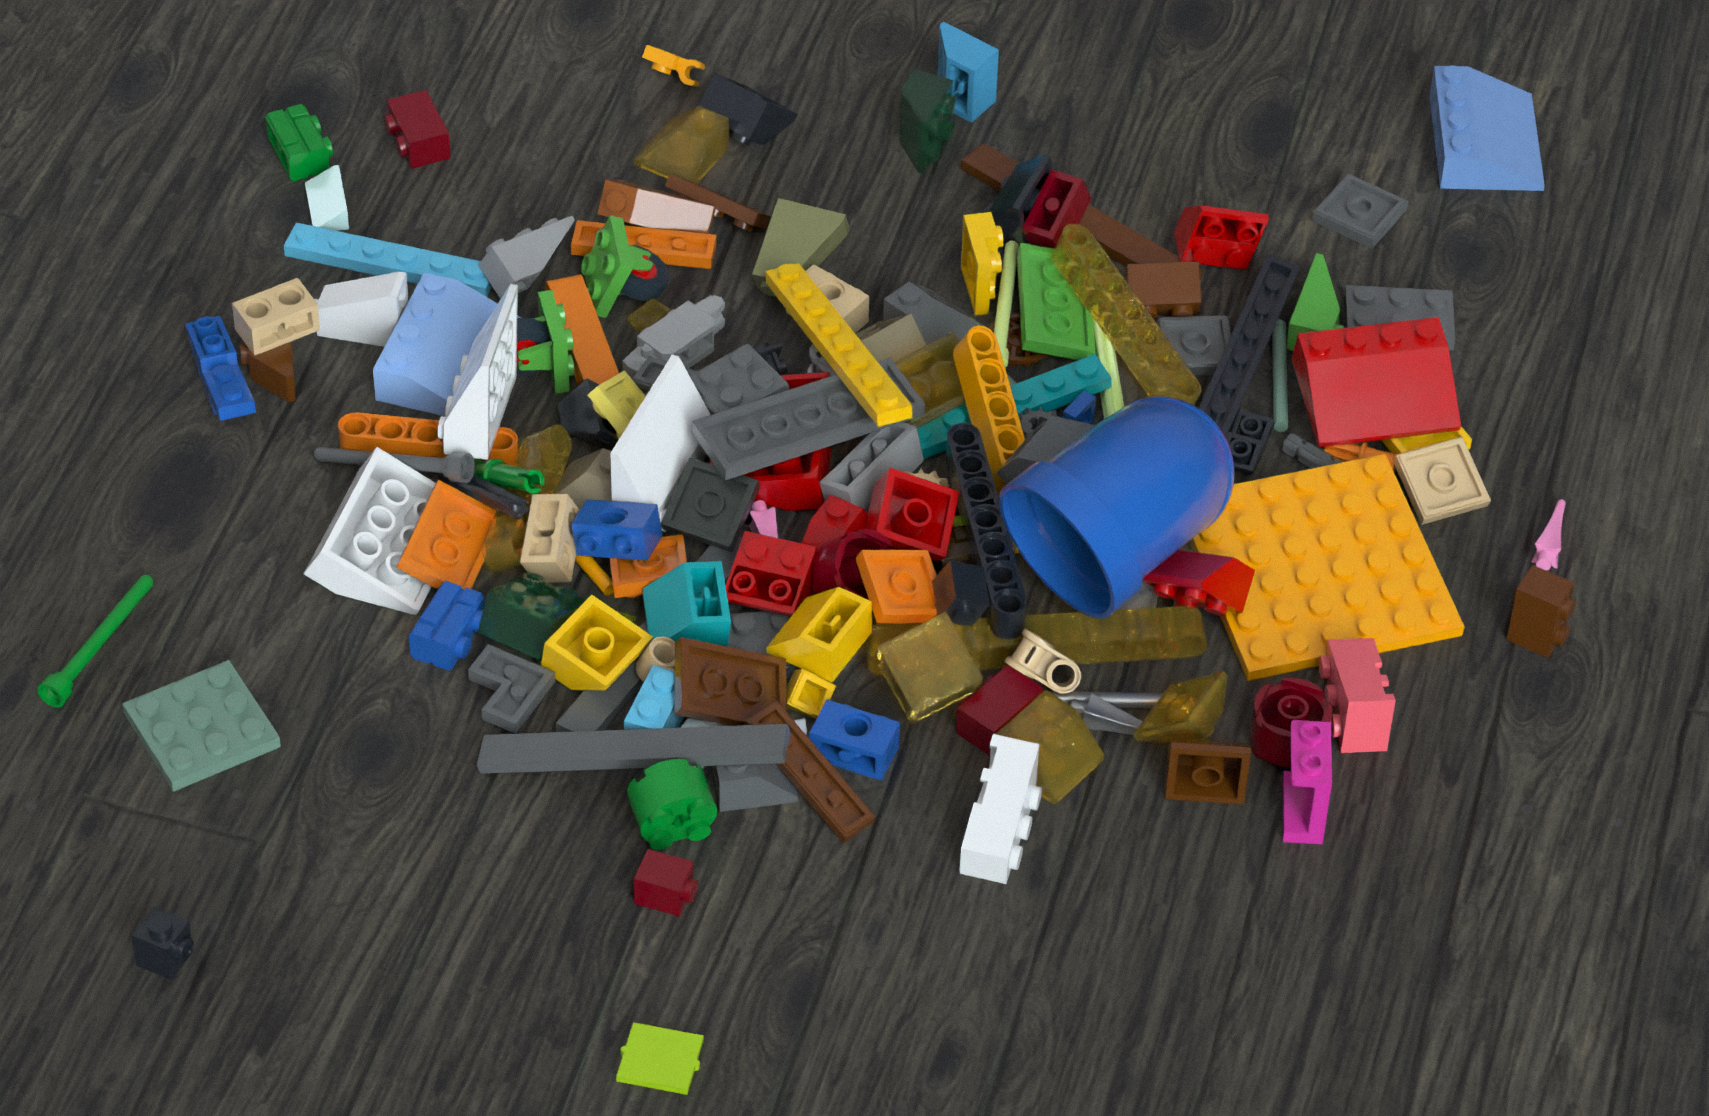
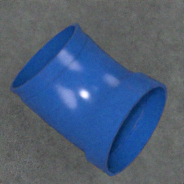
M1147 397L1134 401L1111 414L1048 462H1035L1002 488L999 495L1000 512L1006 529L1018 551L1049 589L1077 611L1092 618L1104 619L1113 614L1140 591L1142 580L1146 575L1219 518L1229 502L1234 485L1233 457L1221 429L1201 409L1176 398Z

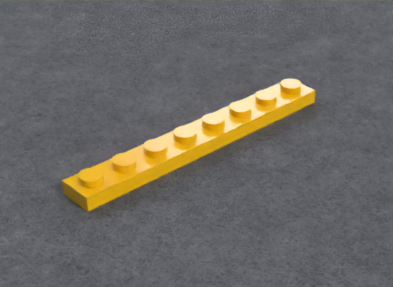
M799 263L783 264L776 269L765 271L766 284L878 427L913 418L912 404Z

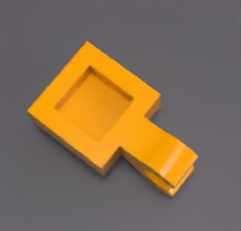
M646 45L642 58L653 62L652 69L668 75L671 74L672 69L676 70L679 73L680 80L684 84L698 87L699 82L690 78L691 69L696 67L704 70L706 67L702 62L688 60L650 45Z

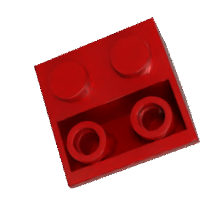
M1202 205L1184 207L1174 231L1180 262H1199L1202 265L1247 270L1268 223V214Z
M745 531L725 585L728 602L791 617L805 598L814 595L811 584L813 580V562L818 552L817 547Z
M1177 550L1146 575L1142 581L1153 587L1152 593L1155 595L1173 599V605L1177 608L1195 612L1196 607H1202L1209 613L1225 616L1227 611L1243 613L1255 570L1235 557Z

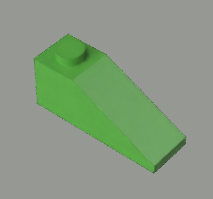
M1316 253L1291 317L1286 345L1289 350L1294 351L1298 333L1344 328L1343 325L1338 324L1340 307L1323 254Z

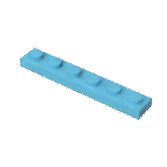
M297 222L284 244V253L287 257L377 276L394 272H405L407 282L415 284L419 283L425 272L459 280L486 297L492 288L478 266L481 261Z

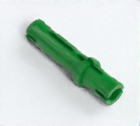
M474 458L476 465L474 474L500 487L536 494L542 489L534 485L544 486L545 479L539 470L507 465L500 459H490L487 461Z

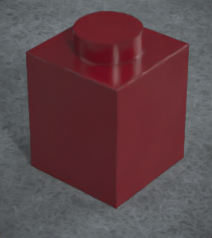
M648 849L634 877V904L680 917L686 902L692 903L697 893L698 880L694 879V862Z

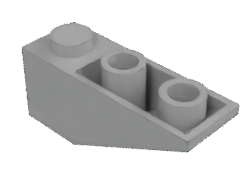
M573 216L559 221L557 218L550 219L539 229L532 231L530 228L519 232L513 239L508 241L499 239L486 248L487 254L478 266L500 299L510 284L518 285V293L527 290L575 221Z

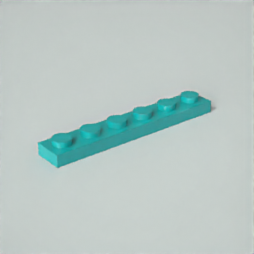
M1093 354L1010 387L1018 414H1023L1026 408L1038 411L1042 407L1044 412L1054 410L1072 403L1083 391L1093 395L1112 387L1111 376L1097 355ZM966 403L910 424L917 428L923 459L946 451L947 432L954 424H971Z

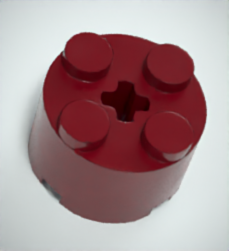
M871 529L853 531L825 542L817 552L813 562V580L811 584L813 592L816 595L840 587L869 600L855 558L861 550H891L894 546L883 534Z
M1283 678L1280 684L1270 686V683L1264 685L1256 694L1250 729L1253 754L1257 758L1272 764L1291 768V722L1293 720L1331 722L1332 705L1331 702L1328 703L1325 699L1324 691L1316 684L1300 678Z

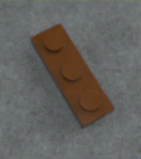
M671 173L665 187L676 191L675 195L716 206L714 216L723 219L724 214H728L735 218L732 224L752 232L754 226L766 230L772 218L702 185Z

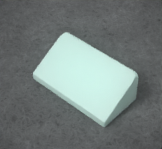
M335 165L305 182L312 226L340 231L349 229L340 169L339 165Z

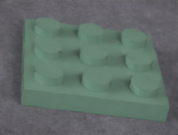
M229 660L122 703L124 715L173 792L281 747L279 735Z

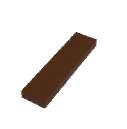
M777 700L746 720L745 725L788 724L791 734L785 763H776V765L843 844L874 823L876 816Z

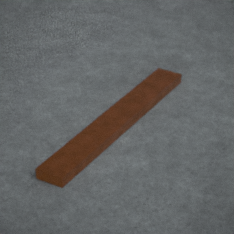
M982 143L961 160V169L1000 191L1004 178L1010 177L1019 163ZM1088 205L1074 233V236L1125 266L1127 264L1180 262L1179 256L1091 205Z

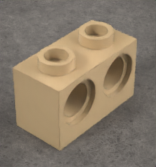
M298 278L232 303L235 330L254 356L320 330L318 304Z
M568 494L532 495L520 563L536 583L571 582L576 548L571 523L580 510Z

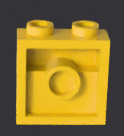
M992 212L963 215L961 270L975 316L989 314V301L995 298L996 273L1002 272V262L998 247H1003V232L1001 226H995Z

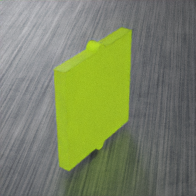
M633 1022L627 1044L621 1047L622 1060L616 1076L617 1082L688 1095L694 1072L700 1069L698 1058L703 1045L704 1035Z

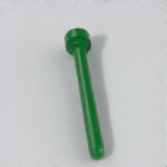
M142 575L61 672L47 675L39 684L37 693L46 704L60 708L70 698L74 679L153 586L151 576Z

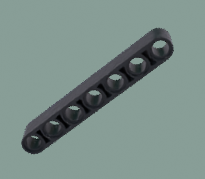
M954 424L947 432L946 465L954 490L959 491L957 505L973 565L984 567L990 606L986 609L990 628L993 634L999 638H1018L1025 629L1027 599L1009 534L1001 516L999 498L981 433L972 424Z

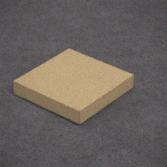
M1463 437L1397 454L1393 459L1421 525L1486 507L1491 501Z

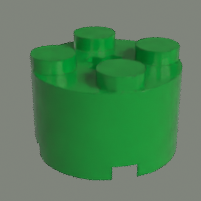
M686 759L662 761L645 769L646 777L636 783L635 778L630 782L627 788V797L641 836L645 841L649 842L651 849L663 850L668 848L674 841L689 838L691 841H700L711 834L710 825L717 816V807L703 769L699 764L696 763V767L690 766Z

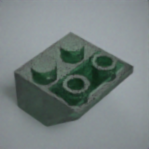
M914 69L901 89L899 142L917 172L924 174L931 162L935 163L938 160L944 141H950L953 135L955 122L951 121V114L955 107L956 96L952 95L953 80Z
M524 573L488 591L478 633L542 660L544 643L586 599L579 597L578 593L571 588L556 587L545 582V578L541 575Z

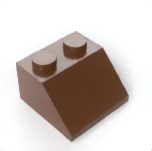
M1169 738L1166 760L1165 799L1244 804L1251 756L1250 745L1248 743Z

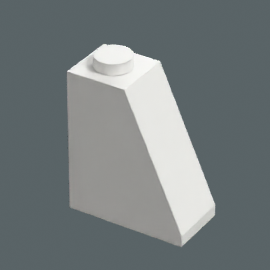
M394 272L325 285L320 298L314 299L318 304L320 325L317 336L385 347L408 304L406 273Z

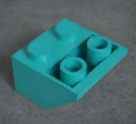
M722 561L682 563L643 588L642 596L648 634L653 636V639L664 636L676 642L683 637L728 647L731 618Z

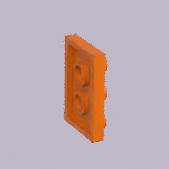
M438 480L432 489L396 568L436 589H439L445 581L460 585L464 590L465 588L471 589L505 515Z

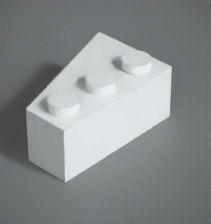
M993 734L990 742V765L988 769L983 768L980 781L984 783L977 803L974 802L961 847L960 874L1006 884L1011 869L1018 870L1023 847L1019 846L1021 839L1028 840L1032 826V817L1029 816L1030 810L1037 811L1041 799L1042 787L1036 786L1039 744Z

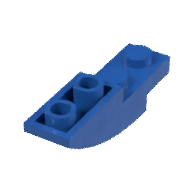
M201 317L194 322L185 323L195 363L213 413L218 415L220 421L256 413L254 399L240 370L236 350L221 317Z

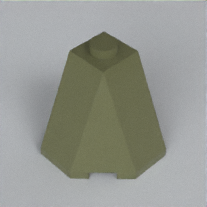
M778 198L752 273L757 288L767 295L776 296L766 284L765 271L776 269L783 264L799 263L805 271L813 264L819 266L848 235L850 228L846 214Z

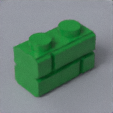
M303 104L288 107L286 111L281 109L267 113L265 116L267 138L290 180L295 182L306 179L309 175L316 176L330 168L329 157L333 156V148L328 136H321V126L316 115L310 116Z

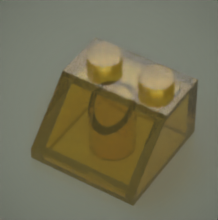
M1047 690L1040 694L996 734L1039 744L1036 786L1042 787L1041 796L1054 805L1104 760V753L1077 710Z

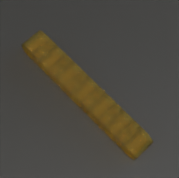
M1066 225L1052 254L1053 262L1149 397H1171L1186 401L1195 406L1202 388L1196 377L1093 234L1082 225Z

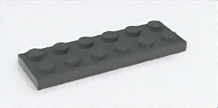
M890 357L877 362L912 404L913 418L878 427L839 376L834 375L692 421V433L724 480H728L923 416L925 414V403Z

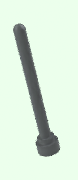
M318 447L314 451V458L320 462L363 465L372 454V451ZM453 452L445 458L388 453L415 471L443 473L452 482L468 483L473 478L475 471V461L470 453Z

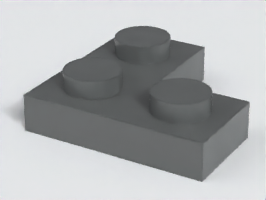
M489 644L468 669L470 681L495 691L482 708V720L515 734L555 683L554 671Z

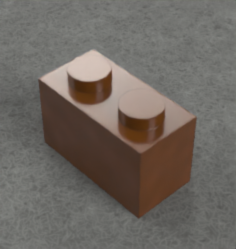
M1199 262L1127 264L1125 272L1127 316H1136L1139 320H1151L1157 318L1158 315L1172 314V317H1189L1199 313L1201 306Z
M1532 565L1516 589L1507 640L1549 658L1557 645L1562 647L1569 636L1571 626L1566 623L1570 619L1576 605V600L1572 599L1575 583Z

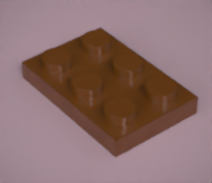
M683 637L675 642V715L729 726L745 725L746 720L776 700L787 712L785 658Z

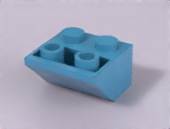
M945 22L939 26L937 70L944 109L972 123L996 102L999 49Z

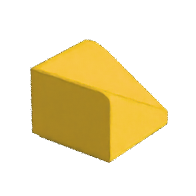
M804 669L794 670L786 688L787 709L817 719L826 700L831 699L836 685Z

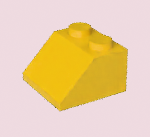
M591 595L544 643L541 666L554 671L555 679L570 690L606 691L651 643L653 636Z

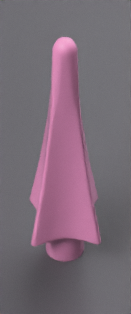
M1562 499L1557 501L1550 521L1535 543L1537 551L1531 562L1536 563L1537 567L1546 571L1551 566L1558 568V553L1561 551L1562 519L1566 505Z
M755 501L751 507L752 511H750L752 522L749 527L751 531L778 538L775 507L767 509L764 501Z

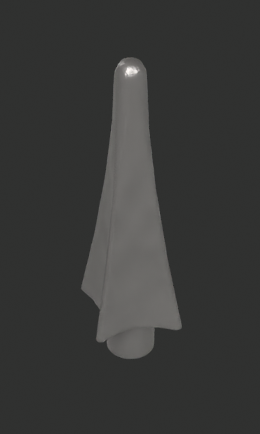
M1091 693L1088 703L1073 698L1069 709L1070 714L1083 718L1080 726L1082 729L1131 734L1169 742V738H1173L1172 734L1133 717Z

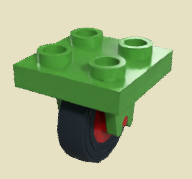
M609 216L603 229L600 228L598 230L595 244L591 252L584 256L581 264V272L585 275L587 289L597 316L605 318L618 295H626L639 301H651L657 299L662 294L669 281V271L665 263L648 249L637 245H629L623 218Z
M553 290L538 292L539 317L534 319L517 318V376H526L539 370H548L555 394L569 392V376H574L575 371L572 356L568 354V351L574 349L571 329H564L563 326L566 325L564 306L562 303L556 304Z

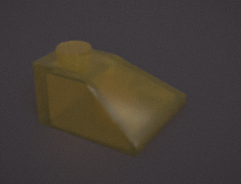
M698 106L670 119L633 159L634 165L667 179L671 173L698 183L729 149V118Z
M1224 671L1171 684L1133 736L1137 741L1168 744L1169 738L1207 739L1214 732V725L1223 714L1228 676Z

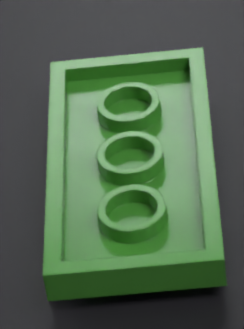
M1020 243L1017 251L1022 350L1072 360H1080L1095 354L1089 256Z

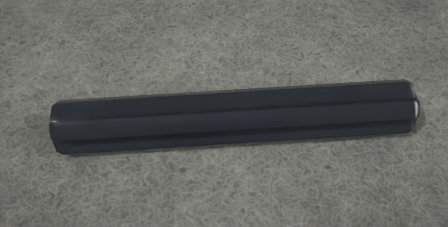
M434 472L437 475V480L515 519H521L524 513L529 512L530 507L526 505L525 498L475 474L470 482L461 483L452 482L443 473Z

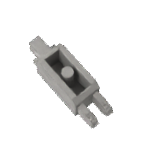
M710 295L697 304H693L688 300L678 308L668 312L665 317L652 326L643 329L637 335V348L623 360V371L625 370L633 378L649 356L667 362L671 355L679 356L686 368L692 367L714 351V334L719 332V329L722 330L725 324V318L722 315L725 302L722 297Z

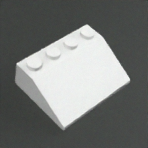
M510 284L473 341L469 355H463L461 375L455 376L453 396H448L446 402V417L441 416L438 425V438L444 439V454L451 455L453 452L470 453L473 458L486 460L489 458L517 376L518 285Z
M671 355L610 453L612 501L657 504L660 524L689 457L704 462L706 457H709L692 433V421L711 414L679 356Z
M376 447L355 476L304 575L335 594L416 615L432 586L396 568L436 483Z

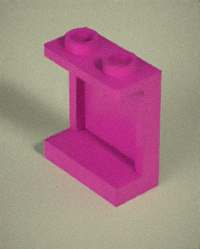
M1293 720L1290 727L1291 771H1284L1282 780L1283 842L1323 844L1332 787L1331 722Z

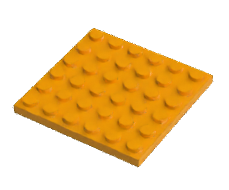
M1386 454L1234 484L1229 502L1219 518L1189 541L1193 552L1235 557L1255 570L1243 613L1227 611L1225 616H1220L1247 681L1319 666V657L1326 654L1327 641L1332 639L1374 638L1378 652L1383 653L1463 635L1465 626Z

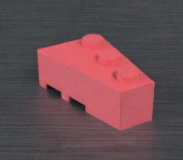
M1374 638L1328 640L1326 654L1319 657L1320 678L1327 679L1328 684L1325 685L1324 696L1328 703L1331 702L1333 710L1331 736L1332 738L1338 737L1341 753L1387 751L1396 700L1394 694H1385L1383 687L1389 686V680L1387 675H1380L1379 668H1382V660Z

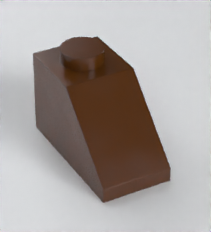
M292 341L255 356L245 343H240L242 365H249L250 379L285 401L296 402Z

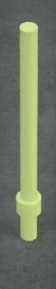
M1009 241L1005 244L994 334L998 340L1005 368L1008 365L1009 351L1006 345L1017 268V251L1019 248V244L1015 241Z

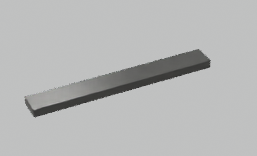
M738 537L732 552L710 545L696 562L722 561L726 585L742 538ZM645 620L641 624L640 628L648 633L647 624ZM646 648L606 691L584 690L556 722V732L604 731L643 685L644 682L638 677L635 667L636 662Z
M788 724L484 735L477 767L480 774L648 768L659 762L671 759H686L690 766H696V763L700 766L785 763L791 732Z

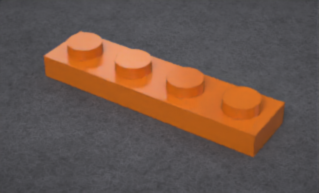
M577 220L571 242V255L585 256L589 254L595 244L598 230L600 228L603 229L606 223ZM625 225L629 245H637L648 249L656 254L666 265L704 269L712 268L717 235Z

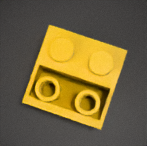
M840 587L807 597L766 647V653L785 658L786 662L833 683L872 633V601Z

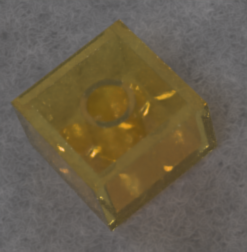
M946 612L878 646L874 657L911 725L979 690L983 681L980 671Z

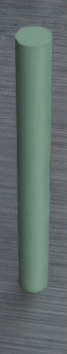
M1279 319L1272 333L1274 429L1278 432H1284L1288 429L1286 323Z

